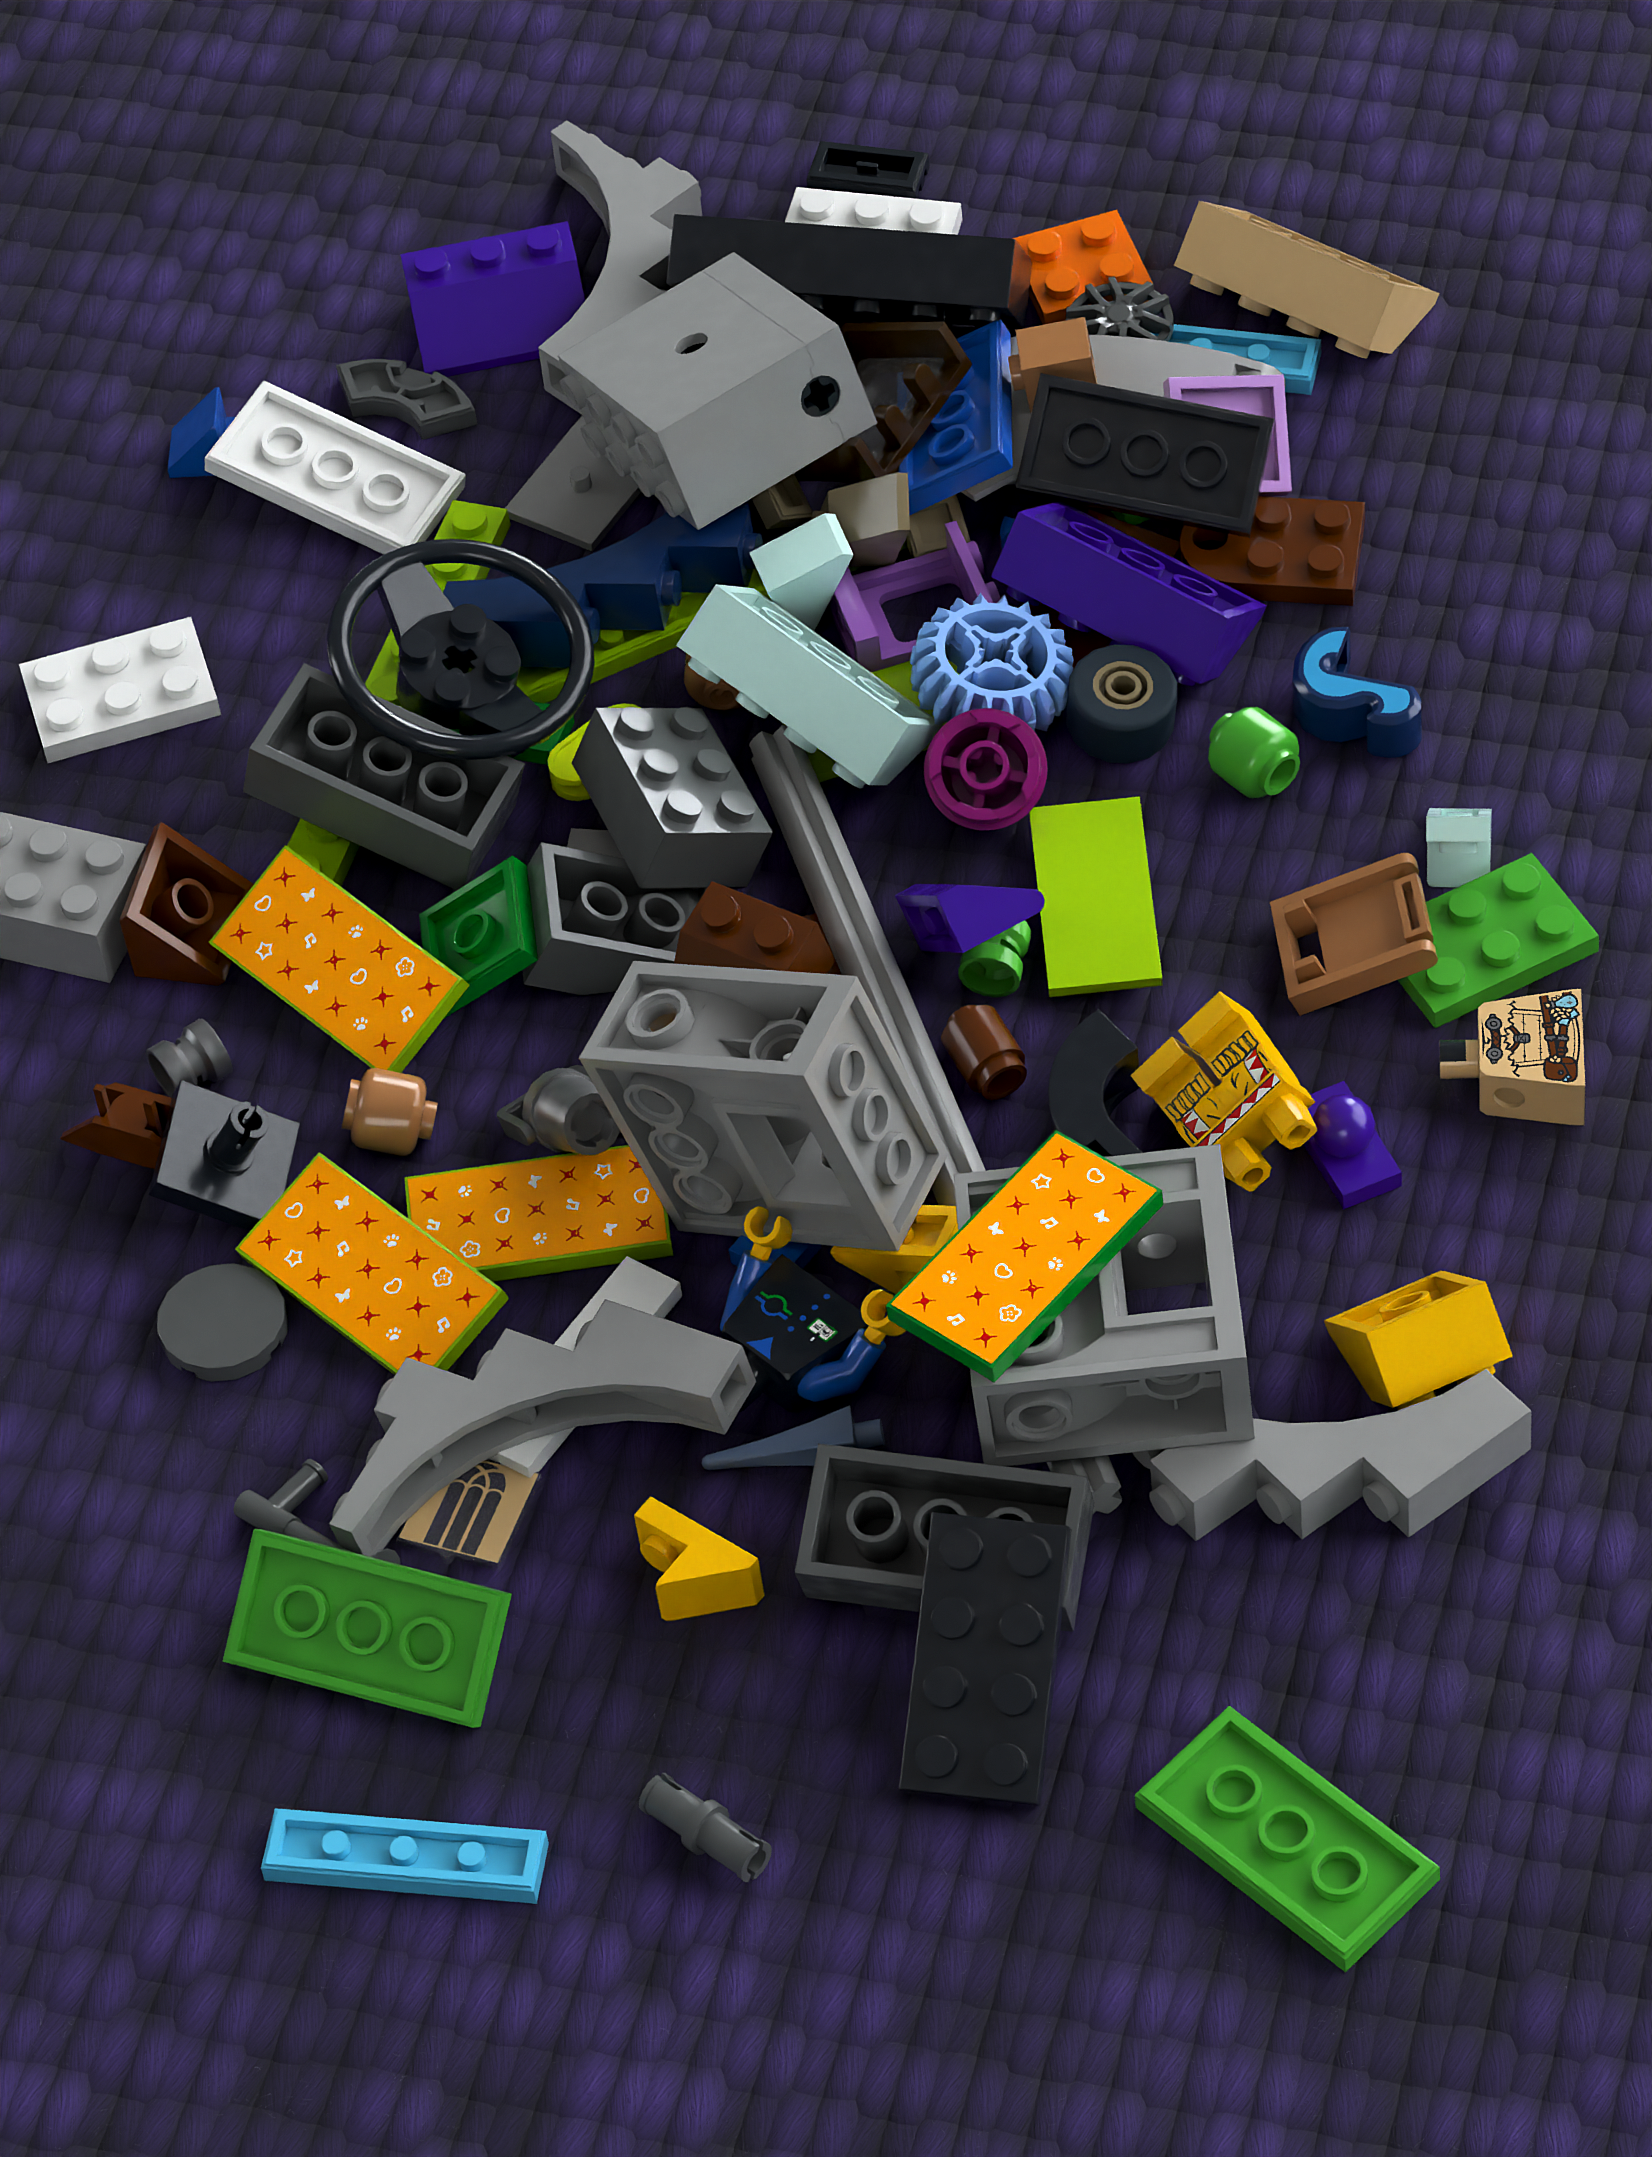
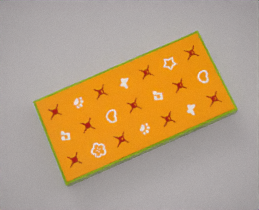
M286 845L209 941L218 951L369 1067L402 1073L469 987V984L463 978Z
M629 1145L610 1147L596 1155L569 1153L404 1177L408 1219L492 1282L618 1264L626 1256L636 1261L673 1256L668 1213Z
M320 1152L235 1248L238 1254L249 1264L275 1281L279 1287L394 1375H396L406 1357L448 1371L509 1299L499 1286Z

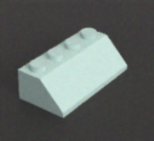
M716 584L676 645L692 657L688 662V666L692 670L715 684H718L721 679L726 681L739 691L735 698L739 704L764 719L767 718L769 713L788 726L783 734L791 742L810 753H815L817 748L836 761L832 766V770L842 779L858 788H863L865 783L868 785H888L931 742L935 734L943 726V724H935L934 717L920 709V707L754 588Z

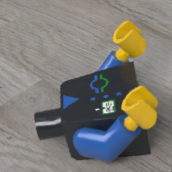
M757 1206L749 1211L744 1221V1231L747 1237L754 1243L751 1250H744L729 1288L720 1323L722 1339L742 1345L756 1379L754 1387L739 1412L744 1411L762 1393L788 1412H799L813 1402H820L854 1393L860 1388L885 1350L884 1337L886 1335L898 1336L906 1331L888 1320V1315L884 1318L887 1311L886 1304L894 1295L881 1289L874 1290L865 1297L860 1311L783 1254L774 1261L770 1258L772 1249H780L787 1245L792 1238L793 1229L788 1219L778 1216L772 1232L764 1237L763 1228L768 1220L769 1210Z

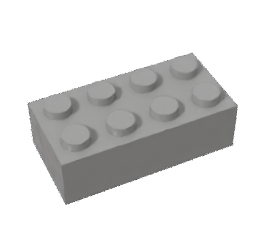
M0 812V958L110 983L127 952L119 920L145 853L146 844Z

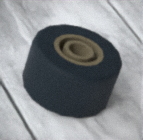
M1110 645L1093 650L1079 660L1069 677L1066 726L1073 741L1088 755L1110 763H1132L1147 759L1165 747L1174 731L1177 703V681L1170 666L1155 653L1135 645Z

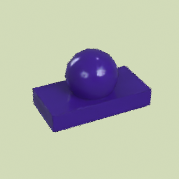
M1345 1081L1310 1094L1315 1103L1308 1108V1111L1317 1127V1132L1303 1145L1343 1210L1401 1187L1402 1172L1375 1130L1376 1123L1370 1107L1360 1098L1353 1096Z

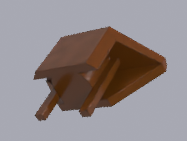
M117 1082L106 1086L96 1083L93 1091L100 1116L95 1115L70 1128L62 1134L60 1139L108 1157L155 1169L172 1098Z

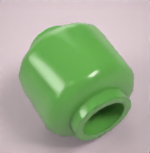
M1246 707L1235 713H1228L1215 723L1210 732L1209 739L1211 743L1208 751L1210 768L1246 797L1261 798L1266 795H1276L1286 789L1296 777L1300 766L1298 756L1299 744L1296 735L1261 708Z

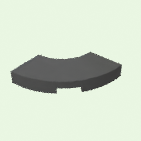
M366 359L336 365L338 379L353 417L374 414L396 417L413 426L422 440L478 424L475 409L464 391L453 381L434 371L431 375L423 371L407 368L405 361L388 359Z

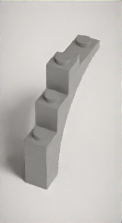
M566 120L551 131L556 173L586 198L603 220L610 237L606 262L591 294L573 317L538 347L544 389L576 410L562 390L560 380L566 377L557 355L672 288L666 281L674 214L702 216L699 183L689 172L679 170L660 157L645 168H642L634 159L624 157L605 145L596 135L586 133Z
M607 1299L604 1300L593 1320L586 1322L582 1326L576 1339L574 1351L506 1328L494 1348L488 1350L481 1358L474 1380L406 1357L394 1378L389 1379L381 1388L377 1405L374 1408L385 1435L383 1439L377 1440L371 1447L367 1456L366 1466L351 1490L339 1498L329 1525L339 1545L354 1553L370 1557L375 1552L383 1550L399 1527L436 1492L477 1464L498 1455V1452L531 1439L577 1426L628 1420L679 1423L726 1434L754 1387L756 1379L742 1345Z
M1485 1369L1444 1394L1391 1413L1343 1422L1284 1423L1253 1418L1255 1439L1132 1453L1144 1467L1151 1471L1152 1491L1149 1497L1155 1511L1167 1524L1171 1526L1178 1524L1195 1541L1202 1538L1256 1498L1264 1513L1277 1524L1284 1522L1301 1539H1304L1362 1496L1369 1509L1377 1518L1384 1522L1391 1520L1407 1537H1410L1531 1449V1410Z

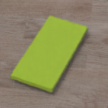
M1140 796L1033 807L1029 815L1037 889L1043 894L1045 900L1040 916L1049 997L1163 986Z

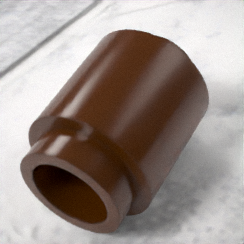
M967 1005L958 1009L949 1017L941 1035V1042L971 1090L981 1093L988 1100L1001 1099L1016 1091L1027 1077V1069L1024 1066L1025 1054L996 1009L989 1005Z

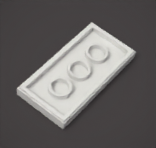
M266 381L261 383L205 456V471L384 555L401 547L426 541L448 511L452 501L456 500L465 488L466 474Z

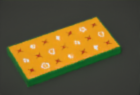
M1056 1130L886 1304L888 1320L995 1383L1164 1205L1162 1190Z

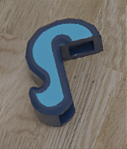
M1330 627L1311 636L1301 646L1295 657L1292 678L1293 713L1302 729L1321 740L1344 742L1367 736V752L1373 756L1396 758L1407 755L1416 749L1422 740L1421 699L1413 686L1347 674L1351 660L1350 627Z

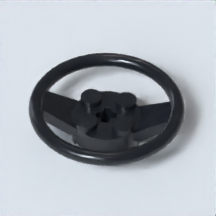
M440 539L418 542L386 553L372 561L350 580L333 608L327 631V653L330 668L341 694L352 709L366 723L385 737L407 748L436 757L460 760L490 759L510 754L515 757L523 753L525 749L549 740L550 736L561 729L580 707L593 677L595 660L592 633L587 618L572 593L559 579L533 560L507 548L486 542L464 539ZM463 563L500 571L531 587L553 608L562 622L569 640L570 666L562 690L544 711L517 686L521 659L510 635L493 620L486 618L484 611L476 605L462 604L454 608L425 568L426 565ZM375 590L378 591L399 647L396 696L402 708L445 728L460 729L459 734L461 735L429 730L399 717L379 702L362 681L352 656L351 636L353 625L361 606Z

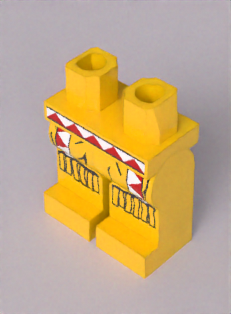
M1219 991L1178 1030L1190 1048L1176 1038L1171 1037L1130 1076L1144 1093L1155 1100L1190 1147L1220 1144L1224 1176L1250 1192L1254 1191L1270 1176L1272 1167L1261 1152L1275 1139L1292 1150L1301 1147L1317 1132V1127L1308 1111V1108L1315 1101L1308 1091L1300 1085L1297 1077L1252 1013Z

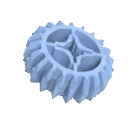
M980 593L973 601V605H969L957 597L950 610L938 607L935 615L931 618V622H924L923 627L919 630L916 646L912 647L910 664L912 665L910 680L912 690L919 693L920 709L933 710L932 715L937 725L944 724L955 716L970 710L982 708L998 709L1019 717L1033 730L1036 728L1047 731L1049 725L1053 722L1054 716H1060L1066 707L1069 677L1073 672L1072 665L1074 659L1072 648L1065 646L1064 630L1050 629L1049 614L1032 616L1029 602H1026L1019 608L1010 606L1005 594L997 603H988ZM948 660H950L957 666L956 672L951 667ZM1028 667L1034 674L1035 678L1027 672Z

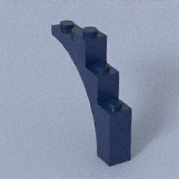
M752 499L699 530L680 515L673 518L666 512L657 520L622 541L586 557L550 567L546 570L559 579L577 600L587 618L593 644H596L600 630L664 631L672 606H679L682 592L710 593L716 584L748 588L753 569H756L749 552L763 546V540L760 533H753ZM512 576L484 580L447 581L443 593L454 608L462 604L476 605L484 611L486 618L493 620L510 635L519 652L521 659L520 667L569 668L570 646L565 628L553 608L531 587Z

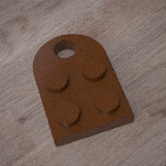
M1259 496L1250 538L1184 525L1180 534L1181 562L1255 600L1353 606L1365 524V502ZM1209 540L1219 541L1224 544L1215 550H1204L1197 547L1198 544Z

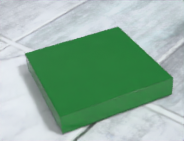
M513 855L419 914L422 948L469 984V987L444 1018L538 961L527 865Z

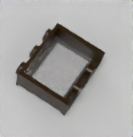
M945 322L844 323L840 328L877 424L857 436L851 437L845 443L796 471L794 474L798 481L863 482L897 471L902 461L910 453L933 418H935L951 393L973 365Z

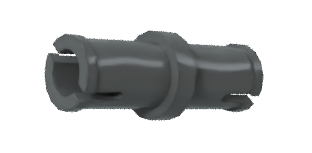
M662 1773L661 1777L658 1775L653 1777L643 1789L639 1799L640 1810L647 1815L653 1816L681 1836L682 1845L694 1854L701 1855L707 1853L736 1873L737 1877L744 1882H749L750 1878L752 1880L756 1879L768 1865L772 1853L771 1845L763 1839H758L729 1819L728 1809L715 1800H706L704 1802L676 1783L674 1778L666 1773Z

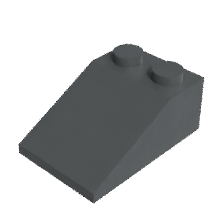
M541 842L527 866L538 961L522 970L524 985L577 995L614 992L619 988L633 961L674 964L680 930L708 887L640 888L623 858Z

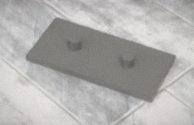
M582 415L505 509H508L509 519L593 552L642 491L631 476L621 477L607 457L603 455L598 458L592 453L581 433V427L586 425Z

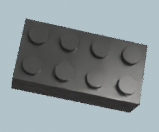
M304 663L249 748L243 792L458 890L471 882L516 807L525 764L509 756L478 760L442 758L402 746L372 728L352 709L341 694L332 675ZM375 696L390 711L415 725L441 733L461 735Z
M818 1443L795 1575L806 1598L920 1612L932 1512L1069 1526L1072 1529L1061 1630L1073 1632L1095 1502L1086 1476Z

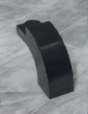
M1099 1009L1088 1016L1072 1031L1059 1049L1053 1062L1048 1087L1052 1134L1057 1130L1103 1157L1142 1153L1110 1119V1115L1116 1106L1124 1098L1140 1088L1130 1076L1139 1068L1138 1047Z

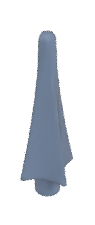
M849 1405L773 1436L708 1454L702 1458L701 1464L707 1470L762 1466H814L818 1443L860 1449L885 1445L884 1431L881 1419L855 1423Z

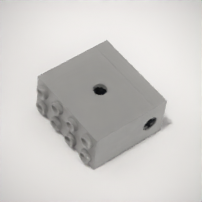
M732 252L557 355L566 377L560 380L562 390L571 405L576 410H581L586 425L581 427V433L592 453L598 458L603 455L607 457L621 477L631 476L646 497L655 495L670 516L674 518L680 515L697 530L845 443L851 437H855L877 424L839 325L735 252Z

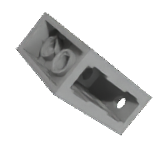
M633 961L579 1057L677 1231L737 1237L743 1235L747 1237L744 1231L745 1217L751 1209L761 1206L769 1210V1217L763 1228L764 1237L772 1232L777 1217L782 1216L789 1220L793 1229L792 1238L789 1242L898 1252L949 1153L857 976Z
M1220 1144L1105 1157L1160 1188L1163 1194L1164 1205L1040 1334L1045 1336L1046 1339L1038 1345L1028 1347L995 1383L970 1369L973 1400L984 1464L1013 1466L1255 1439L1247 1356ZM1020 1167L953 1174L958 1230ZM1206 1282L1208 1306L1128 1315L1125 1291ZM1037 1405H1042V1406H1044V1407H1041V1408H1031V1407L1037 1406Z

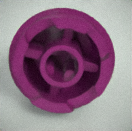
M974 709L955 716L946 722L935 734L925 756L924 779L933 803L948 819L970 829L996 830L1019 821L1036 805L1046 784L1047 758L1039 737L1022 719L998 709Z

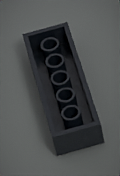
M674 214L666 281L672 288L735 252L836 324H839L840 316L862 318L861 323L896 322V320L945 322L951 332L952 325L975 326L974 330L1000 319L1008 331L1009 329H1024L1026 325L1032 261L1016 239Z

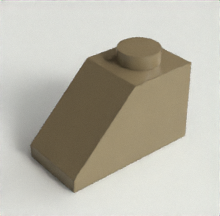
M896 472L829 490L820 511L812 512L811 520L824 513L836 515L854 554L848 567H884L895 563L910 531L908 473Z

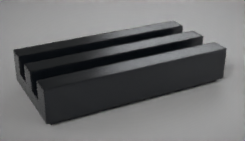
M820 141L806 179L807 188L919 199L918 190L922 191L924 175L928 174L930 168L929 155L923 152Z

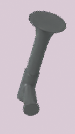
M307 1459L302 1464V1468L268 1500L252 1490H246L240 1494L234 1504V1514L257 1529L349 1551L303 1524L300 1518L291 1514L318 1486H323L328 1481L326 1471L319 1463L312 1459ZM388 1548L379 1550L370 1556L400 1565V1558L396 1551Z

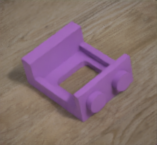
M957 521L945 523L946 549L853 576L849 567H847L827 607L849 657L868 671L874 672L910 661L912 647L916 646L917 639L910 642H900L894 637L881 607L884 602L947 583L957 585L966 603L969 605H973V601L980 593L988 603H997L1001 599L993 581L984 583L982 575H984V565L979 548L975 541L966 543Z

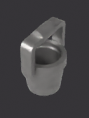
M574 1065L569 1068H556L543 1073L531 1084L527 1093L497 1112V1117L506 1136L526 1146L536 1141L555 1152L596 1155L606 1151L615 1142L620 1133V1129L584 1066Z

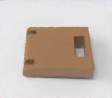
M1396 854L1270 902L1288 999L1300 1016L1426 970L1437 963L1438 957L1433 944L1434 939L1422 883L1418 876L1419 869L1417 861L1412 854ZM1318 931L1325 970L1315 954L1301 959L1298 938Z

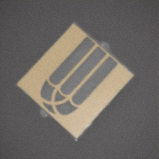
M492 1458L477 1464L436 1492L403 1524L396 1539L397 1546L440 1556L444 1564H451L455 1560L499 1572L542 1479L541 1473L535 1472L531 1478H528Z

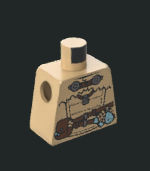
M1569 989L1484 1002L1478 1007V1039L1439 1040L1440 1079L1479 1078L1480 1111L1484 1114L1566 1125H1584L1585 1069L1581 989Z

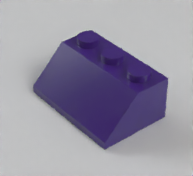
M568 221L400 254L424 372L431 375L435 371L449 377L540 359L538 347L562 328L585 302Z

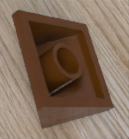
M162 822L153 828L119 920L134 975L219 986L225 982L232 961L213 947L209 941L254 884Z

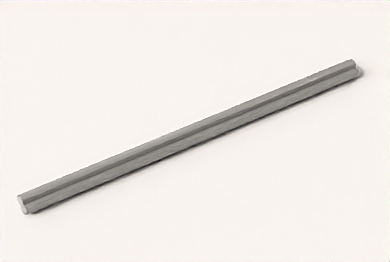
M781 725L773 735L761 731L749 744L754 755L751 758L841 974L858 977L949 1152L931 1188L938 1205L956 1206L953 1174L986 1171L807 752L791 742L783 734L788 727L786 725ZM1039 1335L1029 1347L1040 1344L1046 1337ZM1037 1405V1406H1033V1407H1031V1408H1041V1407H1044V1406H1042V1405ZM1108 1455L1047 1462L1051 1472L1087 1477L1095 1502L1093 1514L1096 1511L1109 1514L1122 1502V1497L1119 1493L1121 1484Z

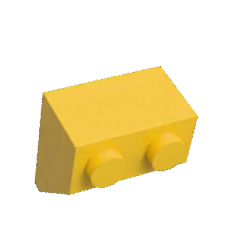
M1442 1270L1324 1320L1329 1335L1370 1399L1392 1408L1397 1407L1398 1410L1436 1397L1434 1390L1454 1381L1459 1385L1485 1369L1493 1375L1495 1373L1494 1364L1513 1356L1486 1282Z

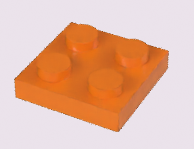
M1117 210L1012 238L1016 239L1032 261L1029 297L1043 325L1065 321L1067 307H1070L1075 299L1085 292V286L1090 283L1094 287L1107 284L1108 278L1114 276L1117 282L1144 284L1148 281L1153 283ZM1112 295L1103 297L1108 302L1113 301Z

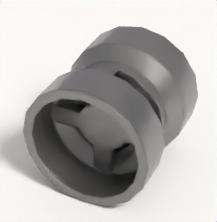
M198 1019L184 1027L182 1036L176 1039V1045L173 1042L162 1040L146 1050V1057L158 1083L170 1098H172L181 1080L197 1086V1080L199 1082L206 1080L217 1082L233 1071L232 1062L226 1048L214 1029L204 1019Z

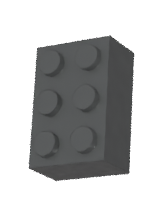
M688 707L595 708L573 758L572 765L639 887L703 888L708 887L711 881L726 887H747L773 832L703 709Z

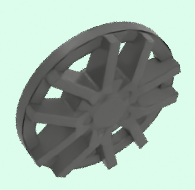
M1114 276L1108 278L1107 284L1094 287L1090 283L1085 286V292L1076 298L1066 310L1065 321L1085 317L1089 335L1147 338L1169 342L1174 330V315L1169 303V297L1166 294L1161 295L1154 290V284L1148 281L1144 284L1117 282ZM1112 295L1113 301L1108 302L1103 297ZM1162 312L1164 318H1161L1156 315ZM1150 332L1159 333V334H1158V336H1155L1154 334H1152V333H1150Z

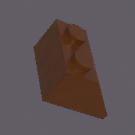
M711 881L680 930L674 964L827 974L835 962L817 922Z

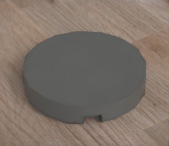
M235 1263L210 1265L184 1276L167 1292L158 1310L157 1332L161 1346L170 1363L182 1371L181 1367H183L187 1371L194 1372L196 1378L210 1382L236 1380L260 1370L272 1359L271 1352L277 1347L279 1341L282 1346L288 1333V1312L284 1298L275 1281L258 1269Z

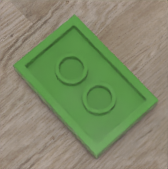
M1530 853L1427 901L1426 906L1438 961L1433 967L1398 979V982L1432 1026L1438 1028L1478 1009L1484 1002L1495 1001L1598 952L1599 935L1533 853Z

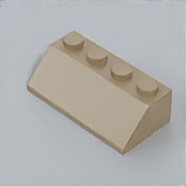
M1203 201L1198 202L1174 266L1193 274L1190 284L1220 296L1224 288H1227L1241 295L1238 305L1265 316H1270L1272 309L1289 315L1286 323L1288 327L1317 338L1321 330H1324L1338 337L1335 347L1365 359L1368 358L1370 350L1392 354L1432 309L1440 294L1247 211Z

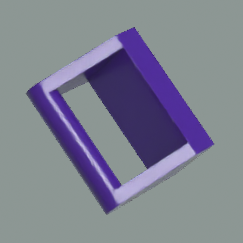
M915 884L895 895L920 950L930 952L964 953L1039 913L1043 909L1045 902L1043 894L1037 889L957 884Z

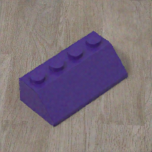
M1062 501L1018 511L991 575L992 578L1008 585L1006 592L1014 599L1023 603L1029 602V605L1039 606L1041 602L1060 612L1058 620L1075 630L1089 633L1093 629L1111 638L1109 645H1135L1155 653L1170 666L1176 681L1187 686H1195L1196 682L1201 684L1218 678L1259 622L1267 605Z

